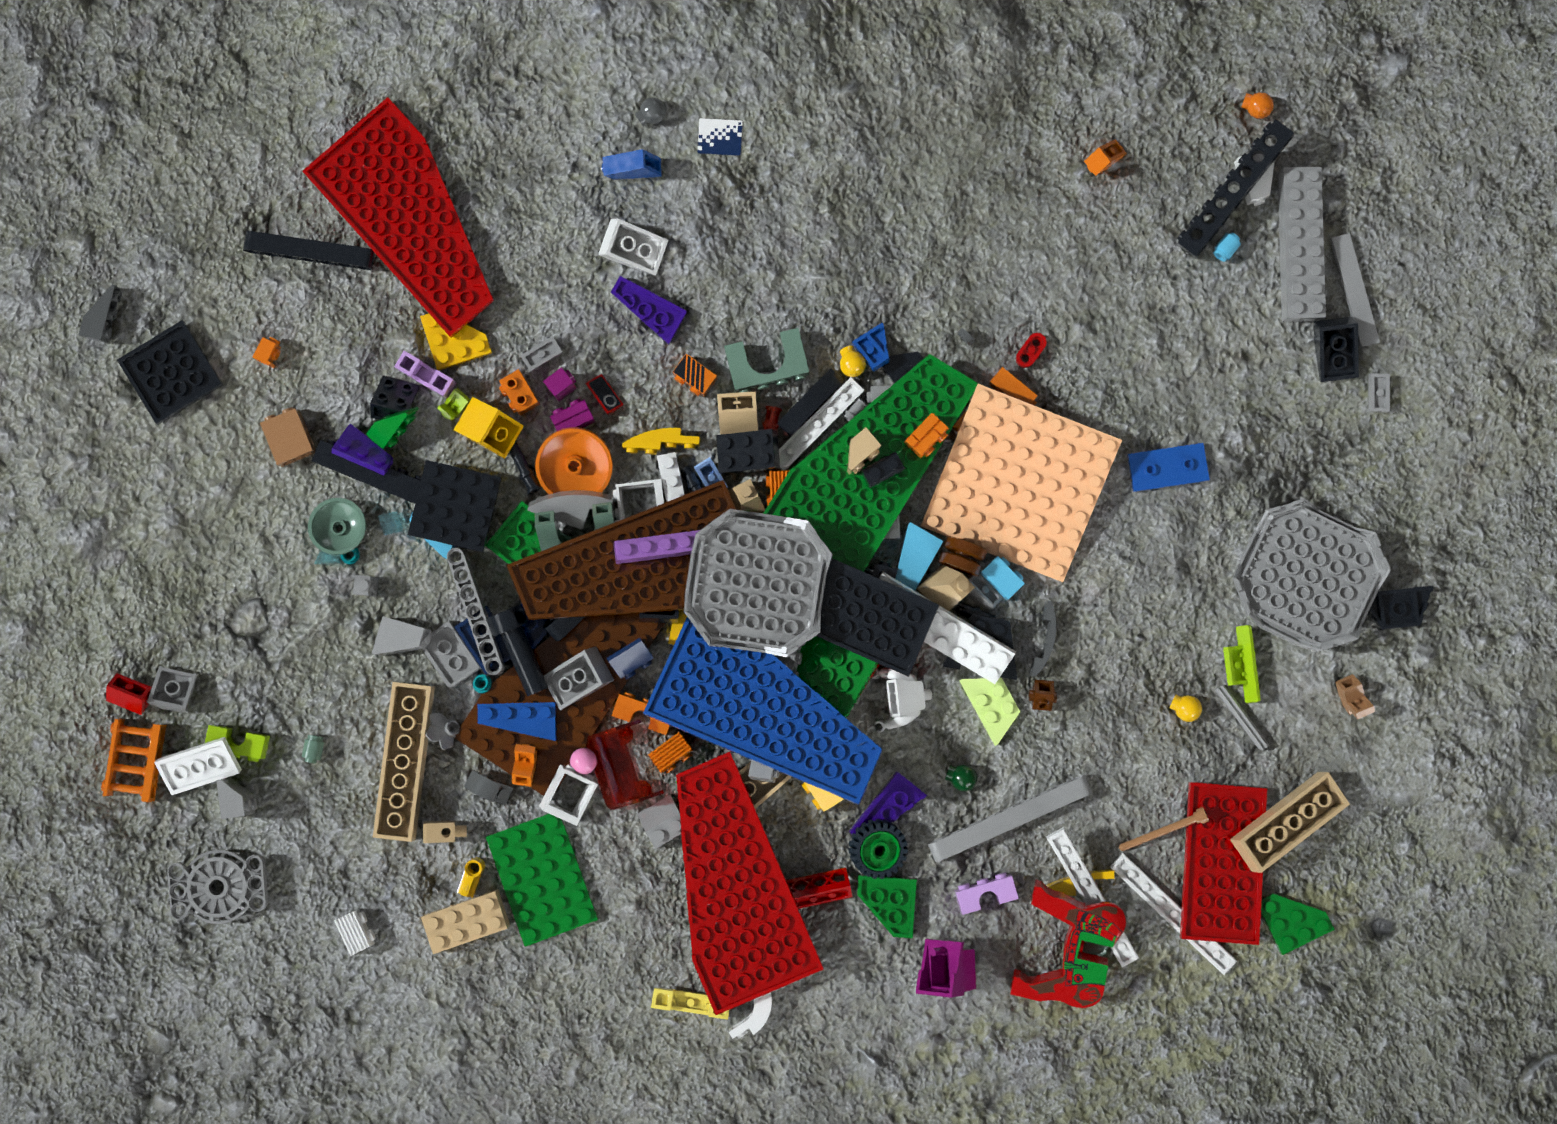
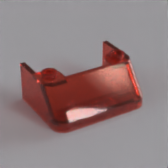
M640 719L587 737V748L592 750L597 758V765L594 769L605 804L610 810L639 803L664 794L663 790L652 793L651 786L647 781L638 780L627 744L632 742L634 735L630 726L641 723Z

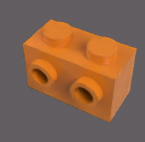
M519 369L499 380L501 384L499 389L504 397L508 395L511 401L508 404L513 413L518 412L521 416L540 405Z

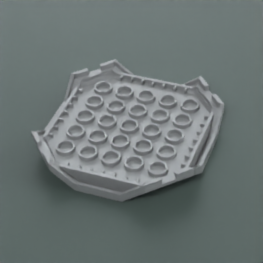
M1306 498L1266 510L1253 531L1233 576V582L1246 617L1261 629L1295 646L1315 652H1321L1358 640L1363 622L1378 590L1391 571L1387 559L1381 551V544L1377 533L1349 525L1319 510Z
M728 509L695 535L685 589L684 613L709 646L788 657L799 649L801 645L820 633L821 607L832 553L807 520Z

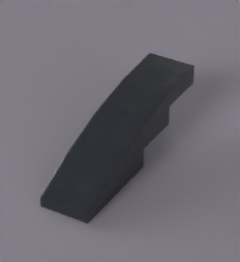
M831 368L780 419L777 425L791 437L815 414L845 380Z

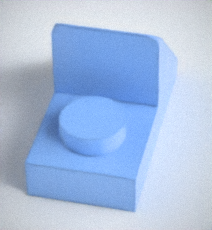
M710 457L694 466L705 487L723 480Z

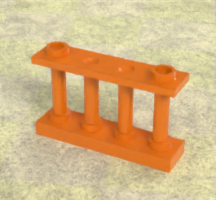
M114 719L110 728L112 738L106 776L101 785L102 796H113L114 791L140 794L142 796L141 801L153 802L155 801L159 771L154 762L162 758L167 725L153 724L148 729L124 725L125 719ZM127 733L149 736L150 746L143 748L121 745L122 735ZM122 752L144 755L147 758V765L139 767L118 764L119 754ZM125 772L143 775L144 784L142 786L115 783L116 773Z

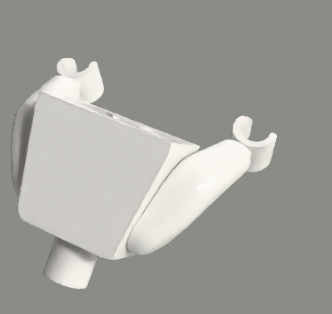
M877 669V674L872 679H878L879 677L890 679L886 680L889 713L890 717H893L885 722L883 720L875 722V724L880 723L883 726L882 729L876 731L881 733L886 728L901 727L916 719L921 713L920 710L925 709V701L931 700L932 692L930 689H924L923 682L917 681V678L912 674L908 677L892 669H881V671Z

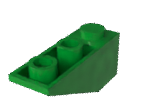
M414 407L388 415L374 422L366 435L383 450L388 447H394L399 442L398 437L407 431L406 426L415 420V414L419 408Z

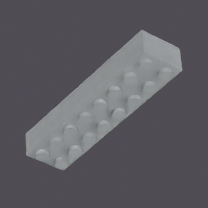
M1283 167L1278 172L1282 322L1320 321L1326 318L1322 167Z

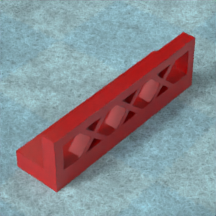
M846 867L786 880L798 909L852 897ZM844 875L845 881L836 882L833 879L836 876ZM822 879L826 881L822 886L814 885L817 880ZM798 884L806 885L804 890L799 891L795 888Z

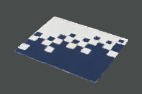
M700 118L697 153L740 156L743 121Z

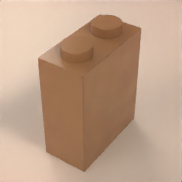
M293 407L284 409L282 414L277 416L270 415L264 418L265 421L260 423L278 466L284 467L315 454V446L302 414L298 409H293Z

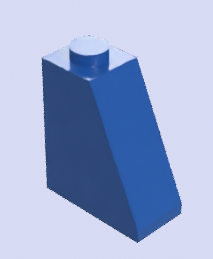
M643 149L603 157L602 172L604 176L612 180L662 176L661 158Z

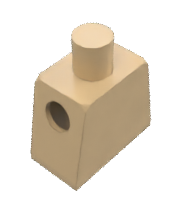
M423 821V843L455 842V837H467V825H455V821ZM449 828L451 832L449 835H443L442 829Z

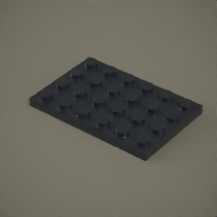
M832 558L825 581L820 633L816 636L909 677L940 604Z

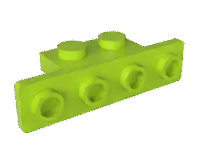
M1251 625L1237 626L1238 646L1223 647L1228 686L1243 684L1245 703L1260 702Z

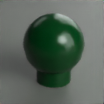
M950 765L945 780L951 781L957 790L966 792L975 787L977 773L969 765H959L957 767Z

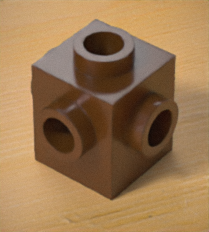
M1034 680L1033 690H1029L1028 701H1032L1033 710H1052L1053 703L1056 704L1057 702L1054 681Z

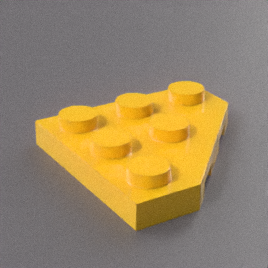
M429 313L420 316L438 371L492 354L486 334L466 325L450 338Z

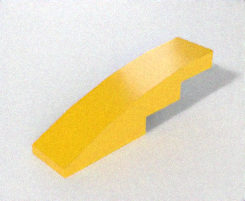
M1112 869L1089 871L1094 881L1095 879H1115ZM1069 876L1046 885L1055 891L1063 892L1069 896H1076V888Z

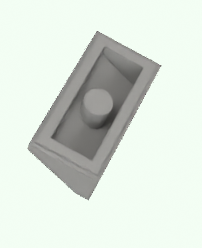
M980 573L979 576H971L968 579L975 587L968 596L983 611L989 613L1003 599L1000 593Z

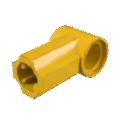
M474 857L466 863L457 893L465 897H474L482 872L485 869L483 859ZM471 863L479 865L478 872L471 869Z

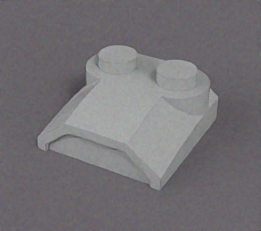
M159 666L147 702L161 709L187 712L192 704L191 697L198 674Z

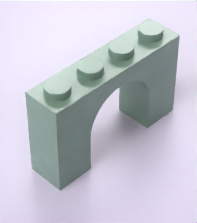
M799 328L780 332L785 359L782 366L771 374H761L750 367L743 341L724 346L735 393L751 392L750 389L758 388V390L767 389L770 384L774 383L777 386L788 383L787 380L795 379V381L806 379V376L809 375V368Z
M611 502L592 505L595 524L592 531L616 522ZM554 510L535 513V528L541 551L576 538L567 536L559 530Z

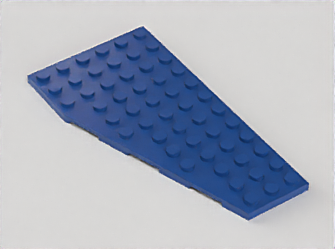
M688 617L643 712L644 715L857 805L861 802L882 753V749L855 727L773 654L709 646Z

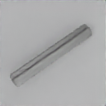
M1226 685L1219 686L1216 692L1257 748L1260 751L1265 750L1269 746L1268 742Z

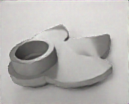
M441 713L430 714L429 719L432 726L427 729L426 737L432 742H439L442 750L451 748L456 737L455 735L460 732L458 722L448 720Z

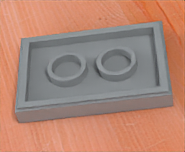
M450 620L431 633L430 643L426 649H422L449 690L481 669Z

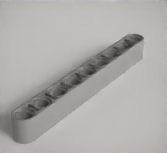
M1085 774L936 839L928 844L935 862L942 861L1088 796L1092 793Z

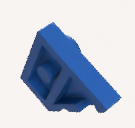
M880 323L852 341L854 348L862 354L873 372L890 362L883 323Z

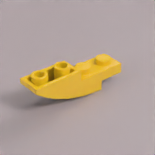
M662 428L634 436L622 443V448L626 450V453L636 454L638 451H645V454L656 455L657 452H661L662 444L666 448H676V445L684 446V449L700 447V437L682 436L681 428Z

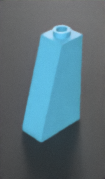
M910 522L906 528L895 579L915 591L943 541Z

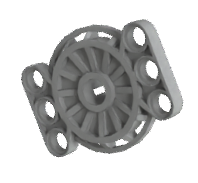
M216 849L197 856L188 867L182 862L171 864L168 868L170 912L175 919H184L191 912L201 921L210 924H223L239 918L248 908L254 912H259L268 905L265 860L260 855L255 854L245 860L235 852ZM212 853H222L221 856L212 858L210 856ZM227 854L234 856L238 860L235 861L231 858H228ZM205 856V860L197 865L195 864L200 858ZM253 858H257L260 861L258 869H253L250 865V861ZM175 866L182 868V875L180 877H176L173 874ZM254 878H259L262 882L261 887L258 889L252 886ZM216 880H220L224 884L222 893L212 888ZM177 885L182 886L184 889L182 896H177L174 892ZM256 897H260L263 900L261 908H256L253 904V900ZM178 905L185 907V914L183 916H179L176 913ZM238 909L242 910L238 915L232 917V913ZM199 913H201V914L204 915V916H208L209 919L204 918V917L201 916ZM224 916L226 918V920L222 921L215 920V918H220Z

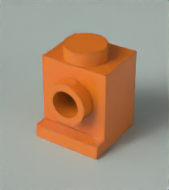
M262 337L252 358L274 369L276 365L273 362L278 359L281 353L280 341L269 337V339Z

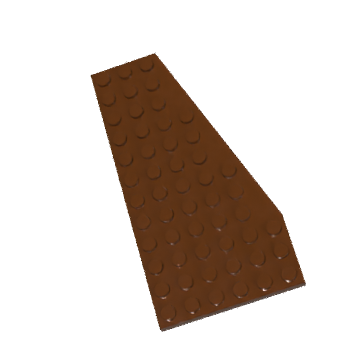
M722 480L507 564V569L528 620L684 610L685 589L691 555L616 564L614 541L701 530L728 509L736 508L725 482Z

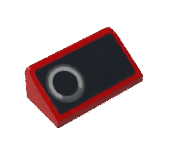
M602 374L585 383L608 416L624 405Z

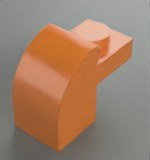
M516 744L512 784L531 787L536 768L537 750L528 744Z

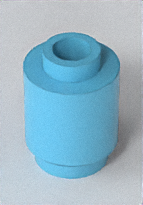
M1225 233L1214 247V256L1223 262L1230 259L1241 245L1240 238L1234 233Z

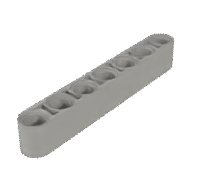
M452 548L447 553V560L484 668L491 675H500L505 669V663L496 637H493L487 624L486 618H488V614L468 556L465 551L459 548ZM460 552L461 560L454 562L453 555ZM466 570L468 576L462 581L459 578V574L461 571ZM472 588L474 596L468 599L465 593L467 589ZM478 606L480 608V614L479 616L474 617L472 615V609ZM484 624L487 629L486 633L480 635L478 628ZM487 643H491L493 650L487 654L484 646ZM493 661L499 663V669L496 672H493L490 668Z

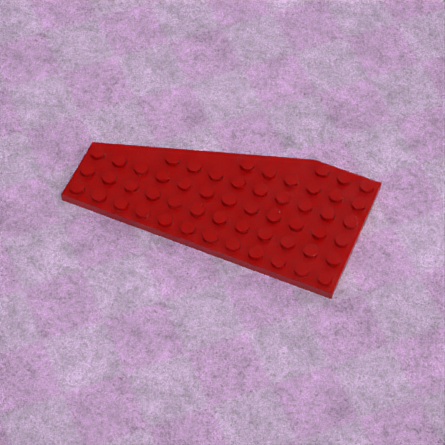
M388 97L302 171L450 338L494 301L426 139Z
M731 751L676 774L692 962L715 1015L824 970Z

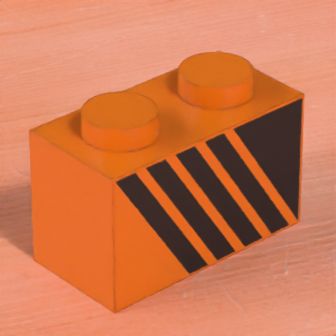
M685 354L673 371L674 380L681 385L687 384L691 387L689 390L698 397L699 395L705 397L717 380V375L687 354Z

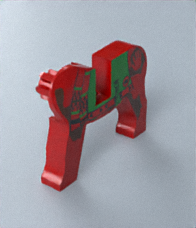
M1036 879L1031 905L1070 925L1063 949V968L1036 976H1028L1021 972V970L1015 969L1010 987V995L1035 1001H1061L1076 1008L1094 1006L1101 1000L1104 993L1108 958L1082 952L1084 941L1113 948L1125 930V914L1118 905L1112 902H1100L1086 906V902H1080L1063 892L1055 891L1046 886L1041 880Z

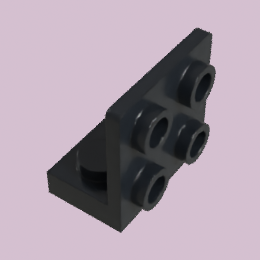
M383 376L370 402L371 418L380 420L388 415L410 409L419 390V385Z

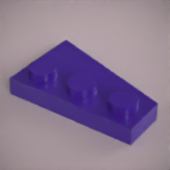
M351 423L332 447L333 454L381 475H385L393 463L392 456Z

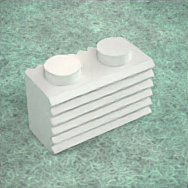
M360 909L334 920L350 956L375 944V934L372 929H368L366 924L367 917L363 911L360 912Z

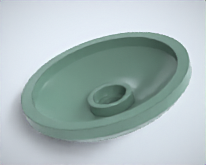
M331 498L323 501L312 511L308 521V534L312 543L322 552L331 555H342L351 552L361 543L366 532V519L362 510L355 503L344 498ZM339 526H343V530L341 532L337 531V528Z

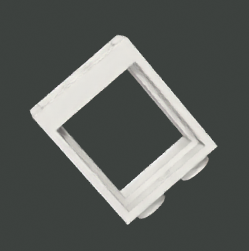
M661 479L616 484V489L613 490L614 501L618 503V508L615 509L616 520L625 519L622 493L624 490L654 487L656 505L665 503Z
M560 764L539 807L543 811L577 826L598 784L593 780L594 776L590 774H577L569 764L566 767ZM564 774L587 783L573 812L550 803Z

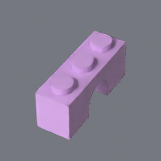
M403 351L394 366L398 371L446 399L457 384L452 378L431 368L406 351Z
M1006 872L995 875V879H979L976 881L977 884L971 886L969 883L959 885L958 889L954 890L962 915L981 910L979 899L987 891L995 893L999 904L1019 899L1013 877L1010 874L1007 875Z

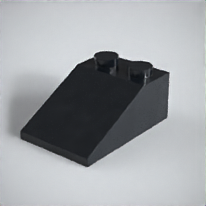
M1353 317L1313 321L1314 344L1320 382L1359 378L1358 322Z

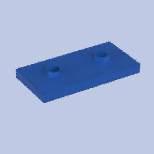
M1204 443L1127 454L1133 492L1210 480Z

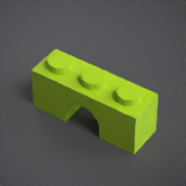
M208 725L205 743L225 737L236 758H240V755L246 756L248 761L259 762V759H266L270 736L247 732L244 742L241 745H236L231 737L233 728Z

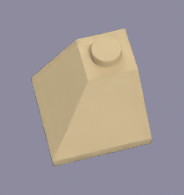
M751 479L728 490L736 510L764 513L765 508Z
M942 565L916 590L924 597L950 611L975 587L961 572Z

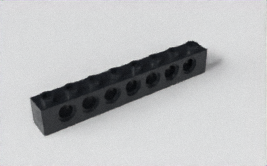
M1275 119L1273 123L1269 122L1265 126L1262 137L1260 139L1257 137L1251 144V151L1248 154L1244 153L1238 161L1239 166L1235 170L1232 168L1227 174L1226 178L1228 180L1224 185L1220 184L1215 189V196L1211 201L1208 199L1201 208L1203 209L1199 216L1195 215L1189 223L1191 225L1187 231L1183 230L1178 236V246L1193 258L1197 259L1294 137V132ZM1273 138L1276 140V144L1268 146L1265 141ZM1255 154H1262L1264 159L1256 162L1253 156ZM1249 169L1252 174L1249 177H1243L1241 171ZM1233 184L1240 188L1236 193H1231L1228 190ZM1219 200H1225L1227 206L1225 208H1218L1216 203ZM1208 215H1212L1215 218V221L1211 224H1207L1204 221V218ZM1199 230L1203 233V236L1200 239H1194L1192 233Z

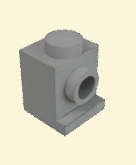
M355 575L353 594L377 597L379 578Z

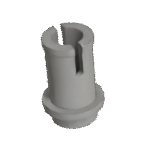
M857 398L848 411L845 410L843 417L849 422L867 405Z

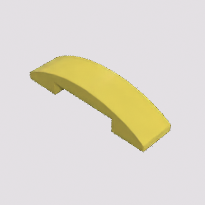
M654 988L651 1008L703 1014L713 1018L728 1020L729 1010L715 1015L707 994Z

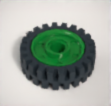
M876 819V821L868 820L869 823H862V827H857L855 829L856 833H853L851 836L852 841H849L850 848H848L850 858L855 867L865 876L872 877L873 879H877V877L884 879V876H892V872L897 873L898 867L902 868L904 865L902 862L907 859L906 853H908V848L906 846L908 844L903 833L893 823L887 820L882 821L881 819ZM881 845V850L879 852H875V848Z

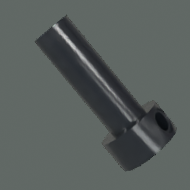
M522 604L486 618L493 637L501 634L526 696L548 688L522 626L529 622Z

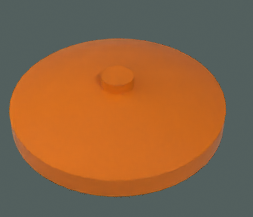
M568 427L552 433L545 439L538 450L535 469L539 483L548 494L572 490L602 493L610 481L613 462L608 446L597 434L584 428Z

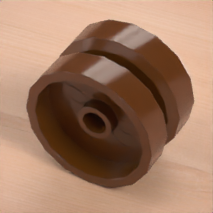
M948 536L944 546L951 552L941 553L938 562L954 570L972 576H979L982 567L973 560H985L988 551L970 541Z

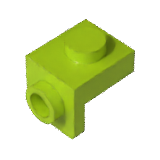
M456 388L437 409L445 418L454 420L460 417L471 399L460 389Z

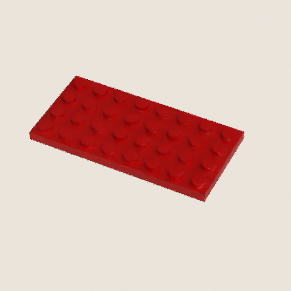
M1189 782L1187 817L1192 816L1196 809L1204 807L1209 822L1204 824H1197L1195 822L1186 826L1180 939L1259 945L1263 872H1252L1230 839L1266 812L1267 788Z

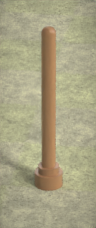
M1204 807L1198 808L1192 816L1119 845V849L1126 851L1195 822L1197 824H1204L1209 822Z

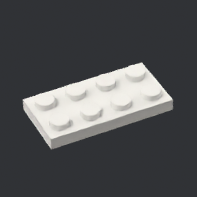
M225 737L159 758L154 762L171 795L239 774L242 771Z

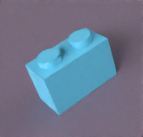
M997 556L980 574L1005 600H1009L1025 584L1022 581L1024 578L1018 571L1013 572L1009 568L1010 563L1004 557L1000 558Z

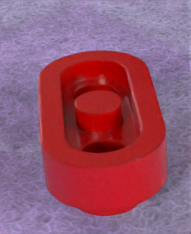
M1033 333L1029 336L1016 354V363L1020 367L1028 368L1033 365L1046 347L1047 341L1045 336L1041 333ZM1035 340L1039 342L1037 347L1033 345ZM1022 356H1027L1028 361L1024 362Z

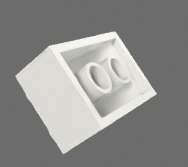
M611 219L598 255L656 276L668 240L621 219Z

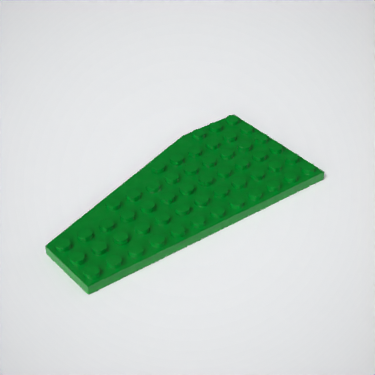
M929 354L799 464L793 467L788 472L763 514L809 521L817 535L832 553V558L864 571L944 440L941 443L937 441L932 446L935 450L928 457L924 455L920 458L904 443L905 440L931 413L949 428L946 432L949 434L979 383ZM864 428H867L881 444L879 455L871 462L869 460L864 462V468L895 451L905 468L901 473L895 474L871 489L866 484L861 471L857 474L853 472L850 475L847 472L850 441Z

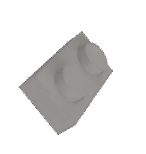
M552 336L520 356L532 373L563 354Z
M1371 373L1368 375V412H1390V374Z

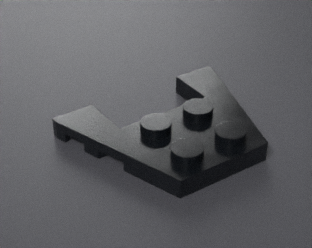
M975 613L970 614L966 622L1014 650L1010 620ZM947 656L943 662V667L960 670L961 664ZM1015 656L1000 677L1017 680Z

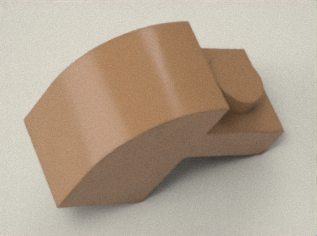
M1353 674L1335 682L1338 695L1349 715L1353 714L1357 719H1360L1375 712L1374 705L1364 695L1362 683Z

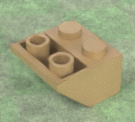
M756 392L717 394L720 435L758 430Z
M864 428L850 441L847 468L849 475L853 472L857 474L864 468V462L867 460L871 462L880 453L881 444L867 428Z

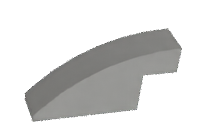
M587 490L562 491L531 501L528 511L540 513L554 510L556 521L583 529L592 505L606 502L613 503L614 498L612 495Z

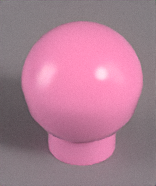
M588 748L577 749L570 758V766L580 775L591 773L597 765L596 755Z

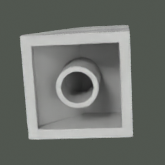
M232 778L216 780L221 819L255 814L257 802L251 792Z
M671 794L638 813L643 828L655 849L681 834L680 809Z

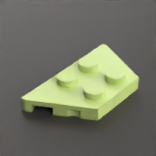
M985 678L959 680L994 746L998 745L1020 713L1003 679L999 678L996 684Z

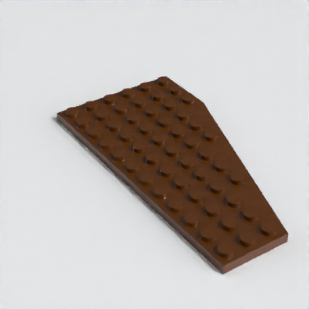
M639 613L586 616L560 641H555L550 636L533 650L544 676L583 650L596 646L614 681L562 710L556 704V741L478 724L477 704L555 702L548 688L526 696L514 666L495 680L487 693L481 694L459 728L460 732L455 735V739L510 775H512L515 762L514 750L516 744H528L535 747V750H537V761L531 788L544 796L560 764L565 767L567 764L570 765V758L573 752L586 747L629 680H626L625 677L620 679L606 658L638 638H642L647 647L650 648L665 623L639 622ZM564 774V776H563V778H562L560 784L558 785V787H557L555 793L557 792V790L559 789L560 785L562 784V782H563L564 779L566 778L567 774Z

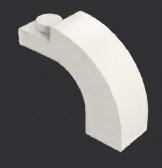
M771 992L754 999V1008L750 1015L729 1028L728 1032L732 1039L736 1036L738 1039L748 1033L747 1029H750L754 1035L764 1026L771 1011Z

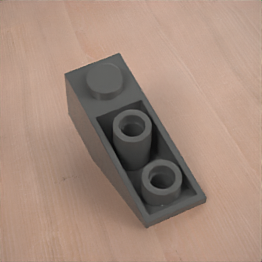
M112 284L83 316L79 336L98 342H108V339L112 336V323L117 317V303L120 302L122 297L121 288Z

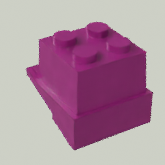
M925 939L921 970H919L916 994L953 998L963 996L964 992L976 989L975 949L963 948L964 942Z

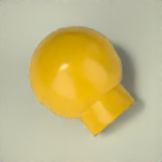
M846 346L840 350L841 371L848 377L860 376L866 368V360L862 354L855 351L854 346Z
M1175 694L1169 707L1185 722L1197 720L1202 713L1201 702L1196 697L1190 695L1181 697Z

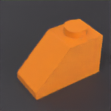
M1114 139L1096 149L1084 162L1088 170L1096 176L1107 170L1127 153L1119 142Z

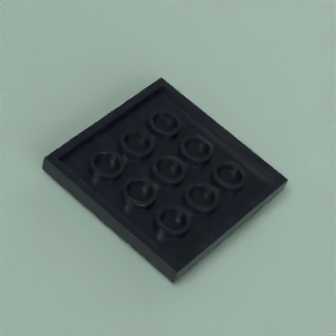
M183 320L117 359L157 425L223 386L217 373Z
M426 460L408 535L484 553L502 478Z

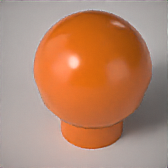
M1259 92L1254 95L1246 93L1241 108L1247 109L1252 117L1263 119L1271 114L1274 103L1271 96L1267 93Z

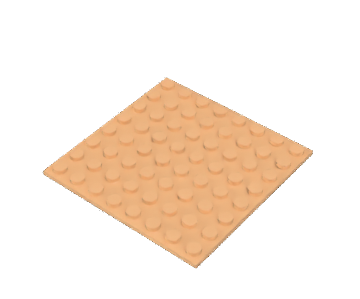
M977 384L921 527L947 537L951 536L970 541L986 549L987 553L999 556L1000 558L1004 557L1007 561L1063 582L1122 440L989 387Z

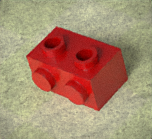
M116 673L107 684L106 701L142 715L150 705L147 701L152 687Z

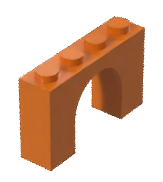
M1003 367L988 384L996 391L1034 406L1037 403L1035 399L1038 395ZM966 411L952 427L957 432L960 429Z

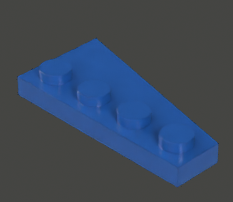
M556 702L477 704L478 724L556 741Z

